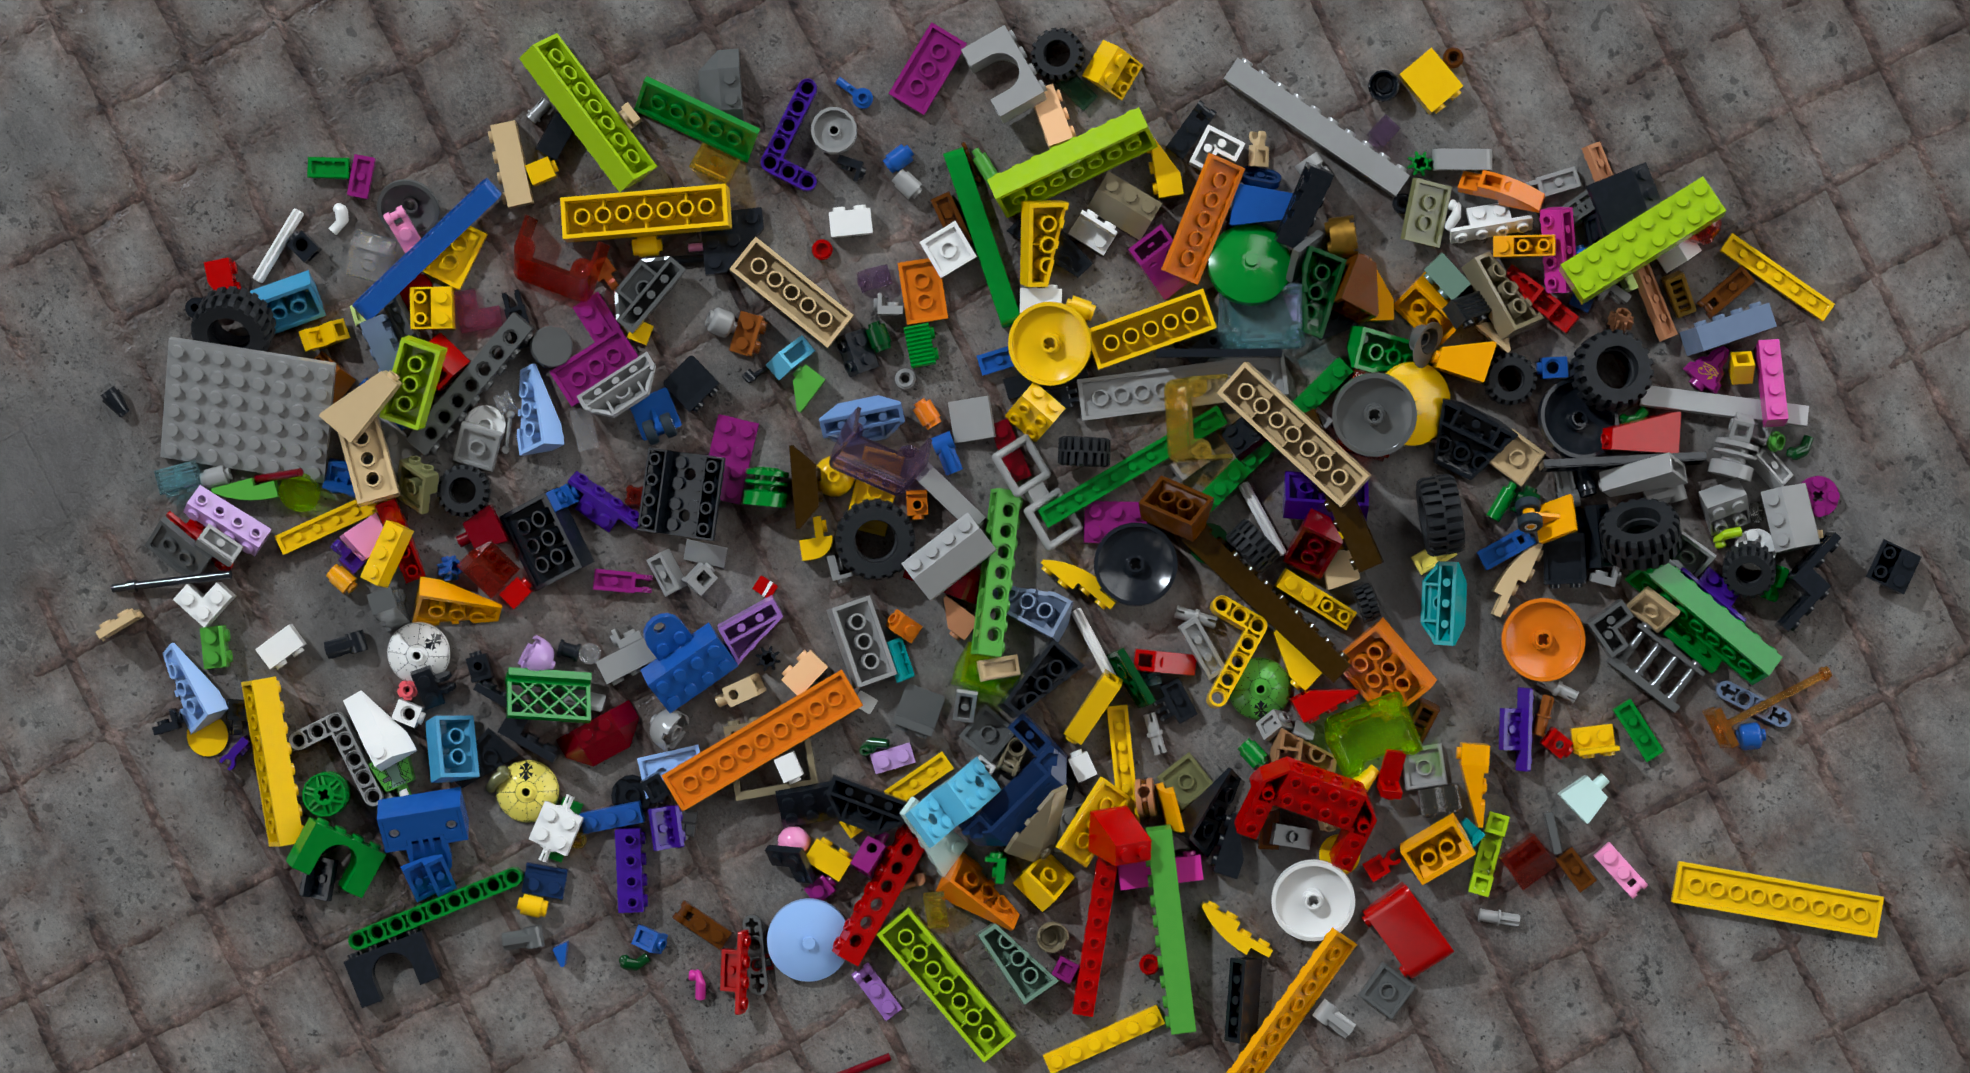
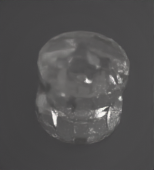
M509 390L504 391V394L500 396H493L501 415L506 414V411L510 409H517Z
M594 643L583 645L579 651L580 660L586 664L596 663L601 657L600 648Z

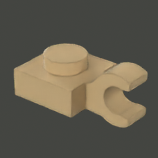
M1250 131L1249 139L1253 145H1249L1248 166L1269 168V147L1265 146L1266 132Z

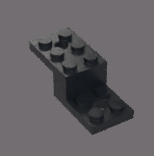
M1826 532L1823 536L1824 538L1820 539L1821 544L1814 545L1788 573L1786 580L1802 595L1774 624L1780 631H1794L1801 623L1799 620L1804 615L1808 616L1815 609L1813 605L1818 600L1822 601L1829 594L1828 589L1831 585L1813 568L1820 567L1825 561L1824 556L1828 552H1834L1840 545L1838 541L1841 537L1836 532Z
M490 680L476 683L473 690L507 708L506 690L500 691L496 689L498 685ZM523 700L528 706L531 704V703H529V702ZM518 702L512 705V712H522L524 710ZM506 716L498 733L552 763L557 761L561 754L557 751L558 747L549 742L543 744L538 741L540 737L531 732L525 733L531 722L530 719L507 718Z

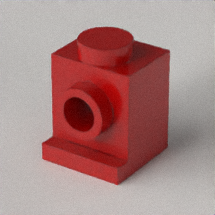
M1551 727L1539 742L1559 759L1563 756L1567 758L1574 749L1571 747L1573 742L1555 727ZM1557 741H1562L1563 746L1561 748L1556 747Z

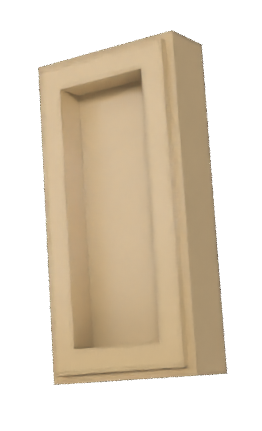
M1017 654L976 661L980 682L1021 675Z

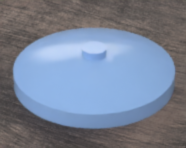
M814 898L795 900L782 907L773 917L767 933L768 952L775 966L788 977L807 982L818 981L835 973L845 961V959L832 952L835 939L838 936L840 937L844 930L843 926L846 921L844 916L833 905Z

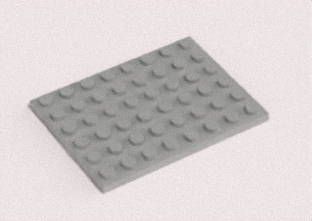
M170 337L168 341L160 457L213 466L224 465L226 468L263 474L302 468L303 476L294 477L295 479L324 483L328 465L331 426L319 415L333 405L336 363Z

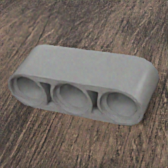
M1432 149V171H1492V149Z

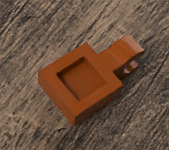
M603 253L587 265L598 282L605 280L611 290L615 291L619 283L612 274L617 270L607 255Z

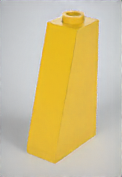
M1107 669L1104 670L1064 731L1069 742L1075 745L1077 743L1082 745L1120 690L1123 679Z

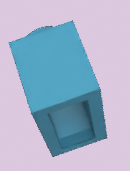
M801 335L778 352L766 366L778 380H781L814 353L815 350Z

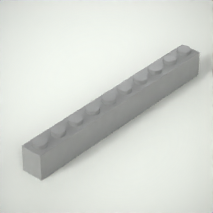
M1236 59L1222 81L1393 198L1397 196L1410 177L1405 167L1400 164L1394 165L1391 163L1389 156L1383 152L1378 154L1372 150L1373 146L1367 141L1363 140L1360 142L1355 138L1356 134L1347 128L1345 131L1341 129L1335 119L1322 116V111L1314 105L1309 107L1303 103L1304 98L1296 93L1292 95L1287 92V87L1279 81L1276 83L1271 81L1269 74L1261 69L1258 72L1252 68L1253 64L1247 59Z

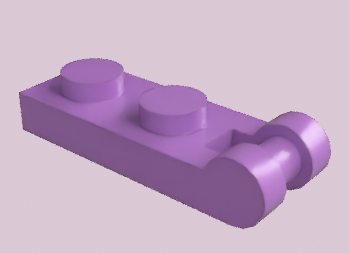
M867 962L863 965L864 968L858 972L855 971L851 975L887 1021L902 1010L903 1007L870 963ZM869 974L872 979L866 983L863 978Z

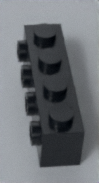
M1230 957L1224 1041L1239 1044L1249 1043L1251 1037L1257 1032L1262 959Z

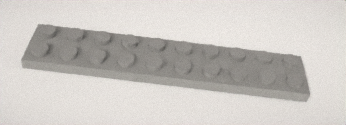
M1282 353L1281 358H1238L1077 379L1082 421L1225 403L1226 401L1217 392L1244 362H1249L1284 395L1289 394L1284 353Z

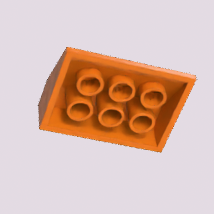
M1383 617L1343 650L1350 658L1348 663L1351 664L1343 674L1386 723L1430 690L1437 681L1435 676Z

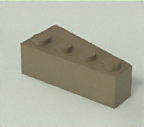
M1490 251L1473 258L1462 267L1474 292L1480 291L1482 298H1485L1489 308H1492L1488 317L1501 340L1531 328L1544 318L1540 312L1536 313L1531 307L1532 302L1520 294L1517 290L1519 288L1518 285L1506 277L1507 272Z

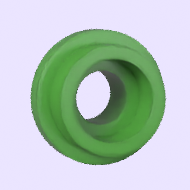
M1779 431L1771 432L1766 442L1768 449L1773 452L1782 450L1785 445V436Z

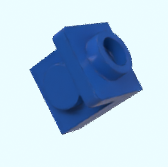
M638 924L631 944L650 953L661 954L667 945L668 934L660 933Z

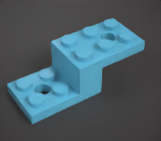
M975 757L950 779L932 790L904 815L927 846L931 848L956 826L973 816L997 795L1001 788L989 774L984 764L981 763L978 757Z

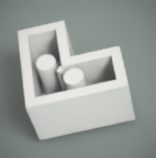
M1207 125L1188 164L1202 170L1208 153L1217 155L1235 164L1245 143Z
M216 582L206 595L194 585L186 584L173 600L203 627H209L236 595L222 582Z

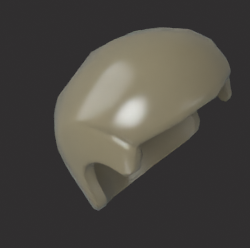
M1051 921L1046 922L1039 928L1036 940L1038 946L1043 951L1055 953L1064 949L1069 940V934L1062 924Z

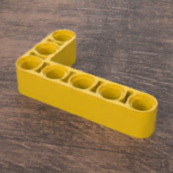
M1224 595L1216 597L1211 602L1210 610L1215 616L1238 628L1242 633L1207 694L1206 702L1213 709H1218L1227 702L1268 627L1266 619ZM1217 601H1222L1225 604L1226 608L1224 611L1216 608ZM1235 611L1243 614V621H1237L1234 618ZM1253 622L1261 624L1262 629L1260 632L1253 630ZM1244 639L1251 642L1252 647L1250 650L1242 646ZM1234 657L1241 660L1242 665L1240 668L1232 664ZM1224 675L1231 678L1232 683L1230 686L1222 682ZM1214 693L1221 696L1222 701L1220 704L1213 702L1212 695Z

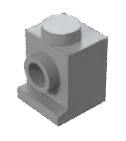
M1736 412L1734 419L1731 418L1728 430L1730 434L1728 438L1750 443L1755 425L1753 416Z
M699 562L681 580L695 594L702 596L718 577L714 574L715 569L710 564ZM701 573L702 578L697 580L696 577Z

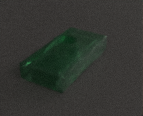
M1078 76L1074 79L1073 77L1070 78L1068 82L1060 81L1061 83H1056L1054 81L1083 112L1098 98Z

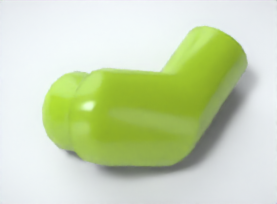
M1735 527L1720 532L1713 539L1715 548L1726 547L1725 540L1742 537L1741 527Z

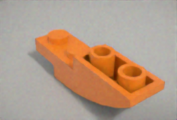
M1483 170L1482 174L1463 171L1457 187L1460 193L1498 200L1501 206L1536 213L1540 212L1545 198L1544 193L1526 183Z

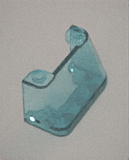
M1289 283L1283 288V293H1280L1276 298L1256 306L1234 303L1219 293L1218 335L1223 349H1297L1304 347L1306 333L1302 332V284Z

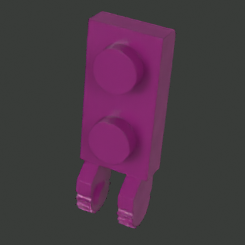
M595 569L593 589L627 593H652V588L636 587V579L650 581L653 580V575Z

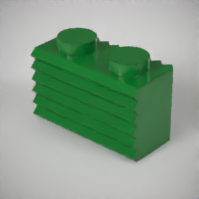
M928 323L904 327L911 369L936 365L935 360L939 359L937 347L933 348L932 339H935L934 328L929 327Z

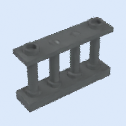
M1635 622L1633 626L1639 629V631L1628 644L1629 646L1621 655L1614 656L1613 658L1609 657L1606 662L1669 711L1676 713L1680 707L1676 704V698L1695 673L1699 676L1705 675V672L1701 670L1703 666L1695 660L1690 662L1653 634V628L1647 623L1642 622L1640 624ZM1648 636L1656 643L1637 668L1634 667L1632 670L1626 665L1628 663L1627 660L1644 637ZM1664 648L1672 657L1653 681H1646L1643 678V673L1661 649ZM1678 661H1681L1689 669L1670 693L1663 694L1659 691L1660 685Z

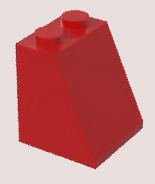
M1128 806L1090 811L1088 851L1114 866L1151 860L1152 840Z

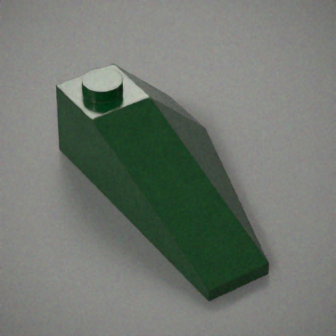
M1308 246L1302 265V332L1322 339L1347 260L1313 246Z

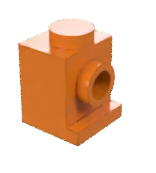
M927 490L906 491L907 516H912V520L924 519V515H928ZM915 501L921 502L919 509L913 507Z

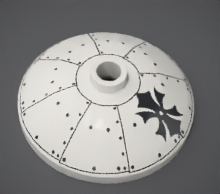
M413 622L402 626L394 633L388 645L387 656L392 670L402 680L413 681L410 672L428 665L431 666L434 675L444 672L450 661V646L445 635L437 627L424 622ZM414 652H419L421 657L419 659L414 658Z

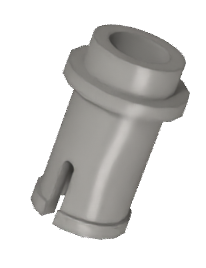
M542 97L531 110L527 111L528 114L526 116L536 124L537 121H541L540 118L552 105Z

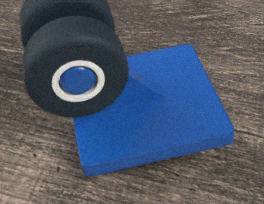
M666 387L650 393L648 397L630 408L644 441L648 440L650 445L659 443L660 435L666 434L668 438L676 436V428L682 426Z

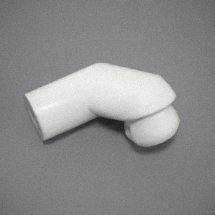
M1454 199L1449 202L1448 210L1452 212L1444 225V228L1448 231L1454 228L1461 218L1462 205Z

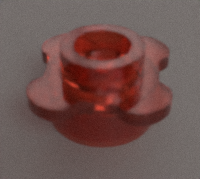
M633 485L627 486V498L625 499L627 505L637 504L640 507L643 486L639 488Z

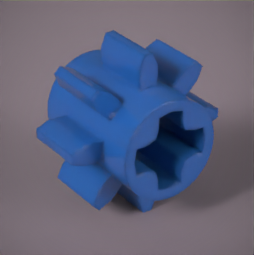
M455 555L442 557V563L437 564L438 575L443 577L445 582L458 580V574L464 572L462 562L456 559Z

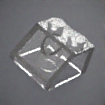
M357 229L349 246L347 275L375 283L393 266L397 239Z

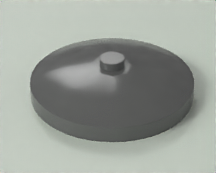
M1365 373L1354 377L1340 389L1334 400L1332 420L1337 436L1346 447L1364 456L1378 457L1395 452L1409 440L1415 429L1417 409L1411 392L1400 380L1384 373Z

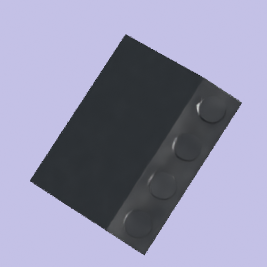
M1646 162L1586 186L1606 236L1662 202Z
M547 492L499 516L535 591L595 562L568 507L555 512L546 495Z

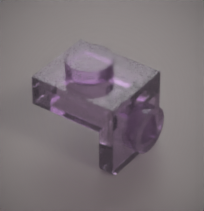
M887 264L865 269L857 273V282L862 293L893 284Z

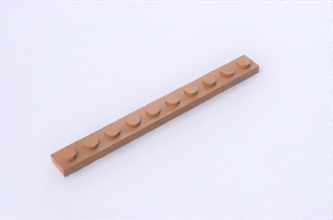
M1600 141L1581 148L1595 182L1613 175ZM1648 263L1632 274L1639 287V294L1647 309L1659 342L1678 333L1651 266Z

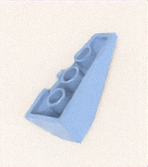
M531 364L520 370L519 396L522 398L521 409H518V416H521L520 429H517L520 456L548 452L564 445V435L558 415L536 364Z
M171 643L162 654L169 676L176 683L175 696H180L183 709H180V712L190 733L193 734L220 719L229 708L220 691L175 643Z

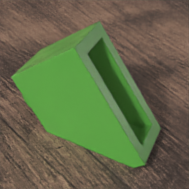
M806 364L804 367L799 366L793 373L795 377L793 386L796 407L800 413H802L826 381V379Z

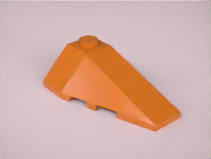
M962 852L946 876L941 878L936 892L956 906L1005 929L1014 930L1020 914L1004 895L998 893L994 888L995 883L992 879L988 880L981 872L983 868L979 863Z

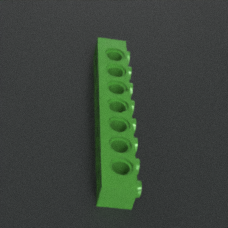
M995 488L991 489L985 535L997 551L986 558L981 565L971 654L992 658L1001 657L1005 650L1003 639L1008 626L1006 615L1010 609L1009 592L1013 586L1011 574L1015 568V559L1013 558L1014 551L1018 545L1016 538L1017 530L1020 527V518L1018 517L1019 509H1021L1023 504L1022 497H1015L1011 490ZM1004 506L1008 509L1007 517L1003 514ZM1002 527L1006 530L1005 537L1000 533ZM999 548L1003 550L1002 558L998 555ZM997 568L1001 572L1000 578H997L995 575ZM994 589L998 591L997 599L993 597ZM992 609L996 613V617L994 620L990 616V612ZM989 630L993 633L992 640L988 638Z

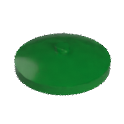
M1245 224L1232 227L1217 238L1208 259V272L1214 287L1221 295L1240 305L1256 306L1273 300L1284 290L1288 282L1286 275L1291 256L1286 245L1275 241L1276 233L1263 226Z

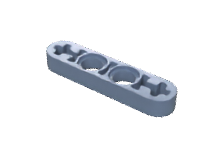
M1720 681L1715 687V693L1721 699L1775 726L1786 727L1791 722L1789 711L1730 681ZM1728 684V689L1733 692L1736 691V688L1738 689L1733 701L1731 700L1733 695L1725 693L1724 696L1722 695L1721 686ZM1742 693H1746L1749 696V702L1746 705H1741L1738 701ZM1764 702L1768 706V711L1761 715L1757 711V706ZM1773 707L1776 708L1773 712L1780 715L1782 714V712L1784 713V717L1786 718L1785 722L1781 721L1780 723H1778V718L1774 716H1771V718L1768 719V717L1772 713Z

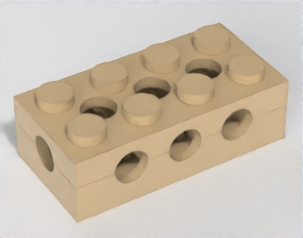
M379 415L361 435L368 436L365 444H358V440L357 442L350 443L339 434L357 504L360 507L401 496ZM372 455V463L364 464V458ZM371 476H379V480L376 484H369V479Z

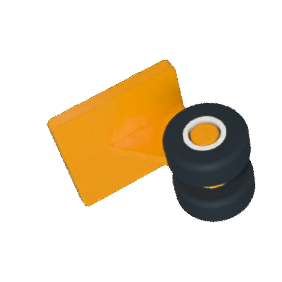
M1571 494L1544 504H1540V500L1533 496L1522 497L1515 503L1516 513L1520 515L1517 519L1518 529L1525 533L1537 531L1538 540L1541 544L1578 530L1574 500Z

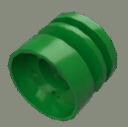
M759 466L751 469L746 468V474L755 475V480L745 479L746 483L754 485V489L744 490L743 504L786 508L788 494L778 491L779 487H787L789 483L779 482L780 477L789 478L790 473L779 468Z
M324 771L311 777L305 783L302 791L303 802L312 814L320 817L331 816L342 811L349 804L351 786L342 774L334 771ZM328 790L327 795L330 797L323 799L321 791Z

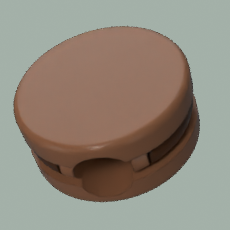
M1153 778L1135 780V799L1139 817L1157 815V796Z

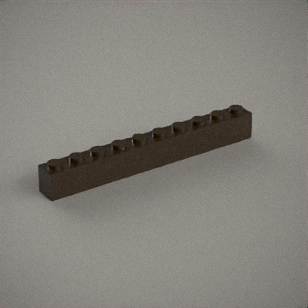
M1207 524L1194 542L1185 538L1181 539L1184 544L1333 683L1351 666L1348 663L1350 658L1342 650L1338 653L1332 647L1335 644L1327 636L1322 638L1317 634L1319 629L1312 622L1307 624L1302 619L1304 615L1296 607L1292 610L1287 605L1289 601L1281 593L1277 596L1272 591L1274 587L1266 579L1261 581L1256 576L1258 572L1251 565L1246 567L1241 562L1243 558L1235 550L1231 553L1226 548L1228 544L1220 536L1216 539L1211 534L1213 530Z

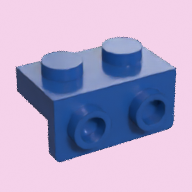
M330 458L326 479L322 488L327 489L331 493L340 492L356 498L346 461Z

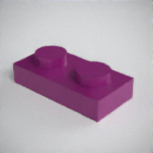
M354 154L347 191L348 196L369 199L376 158Z

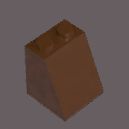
M1357 254L1346 259L1347 262L1331 309L1358 324L1376 318L1379 314L1377 263L1370 260L1371 258L1365 254Z

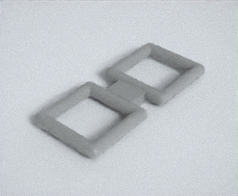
M1024 434L992 455L993 462L1015 497H1020L1024 494L1030 505L1024 509V514L1047 551H1052L1083 530L1077 515L1073 513L1068 516L1073 527L1050 541L1035 516V511L1064 494L1060 488H1055L1048 492L1043 481L1050 478L1051 472L1029 435ZM1025 444L1041 473L1018 487L1002 458Z

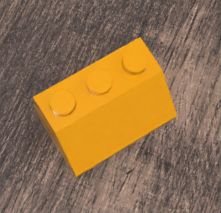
M1424 272L1394 303V309L1414 328L1421 324L1427 325L1431 322H1438L1443 329L1440 346L1456 331L1442 310L1451 299L1445 300L1438 292L1440 287L1436 283L1431 284L1424 277L1426 274Z
M1454 813L1400 843L1401 854L1422 885L1476 855L1464 828Z

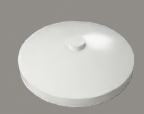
M1322 860L1300 861L1284 870L1276 880L1271 895L1272 910L1278 924L1291 936L1305 941H1322L1332 927L1341 932L1350 922L1355 909L1354 889L1347 875L1331 863Z

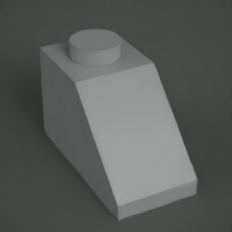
M957 688L952 720L973 723L978 691Z

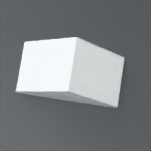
M1692 236L1658 257L1657 260L1664 271L1668 273L1702 250Z

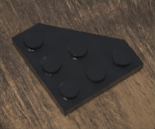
M762 207L731 210L732 229L701 231L706 276L727 274L731 266L755 236L757 237L764 230Z

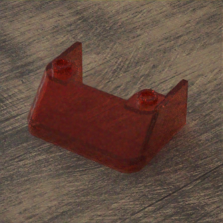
M525 215L514 245L513 272L515 277L575 301L587 302L592 297L610 246L598 241L591 261L579 258L573 262L570 271L533 258L536 246L531 238L538 220Z

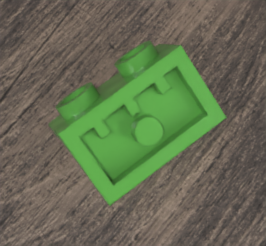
M226 625L200 628L204 669L230 667V662H233L232 650L228 648V642L231 640L230 630L226 629Z

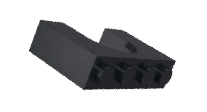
M417 928L405 932L407 935L399 939L397 935L387 939V944L379 946V943L367 947L368 951L360 954L359 951L347 955L348 959L344 961V965L362 1008L384 999L375 975V968L380 957L387 953H399L405 956L411 962L420 985L442 976L424 929L420 931Z

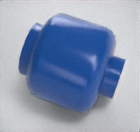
M1756 722L1739 724L1738 728L1734 730L1735 744L1742 750L1760 749L1762 741H1766L1765 729H1761L1760 725Z

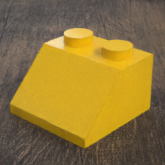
M1050 854L1046 859L1041 858L1031 862L1013 884L1043 912L1056 901L1075 877Z

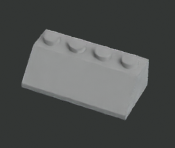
M967 512L901 564L927 598L932 601L992 555L997 549Z
M870 595L826 610L853 689L897 674Z

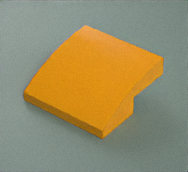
M1163 782L1155 784L1165 824H1170L1173 831L1185 832L1174 788H1165Z

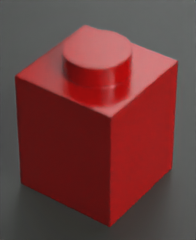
M516 577L499 595L513 609H516L534 592L531 589L533 585L525 577L522 579Z

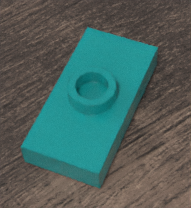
M902 637L886 642L897 672L894 675L896 682L914 677L915 674Z

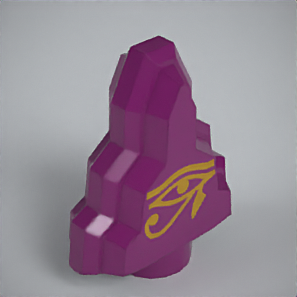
M1723 345L1712 350L1707 357L1701 356L1695 362L1690 361L1683 368L1691 377L1688 383L1700 392L1706 389L1713 394H1717L1721 387L1720 380L1724 375L1722 367L1727 362L1729 349Z

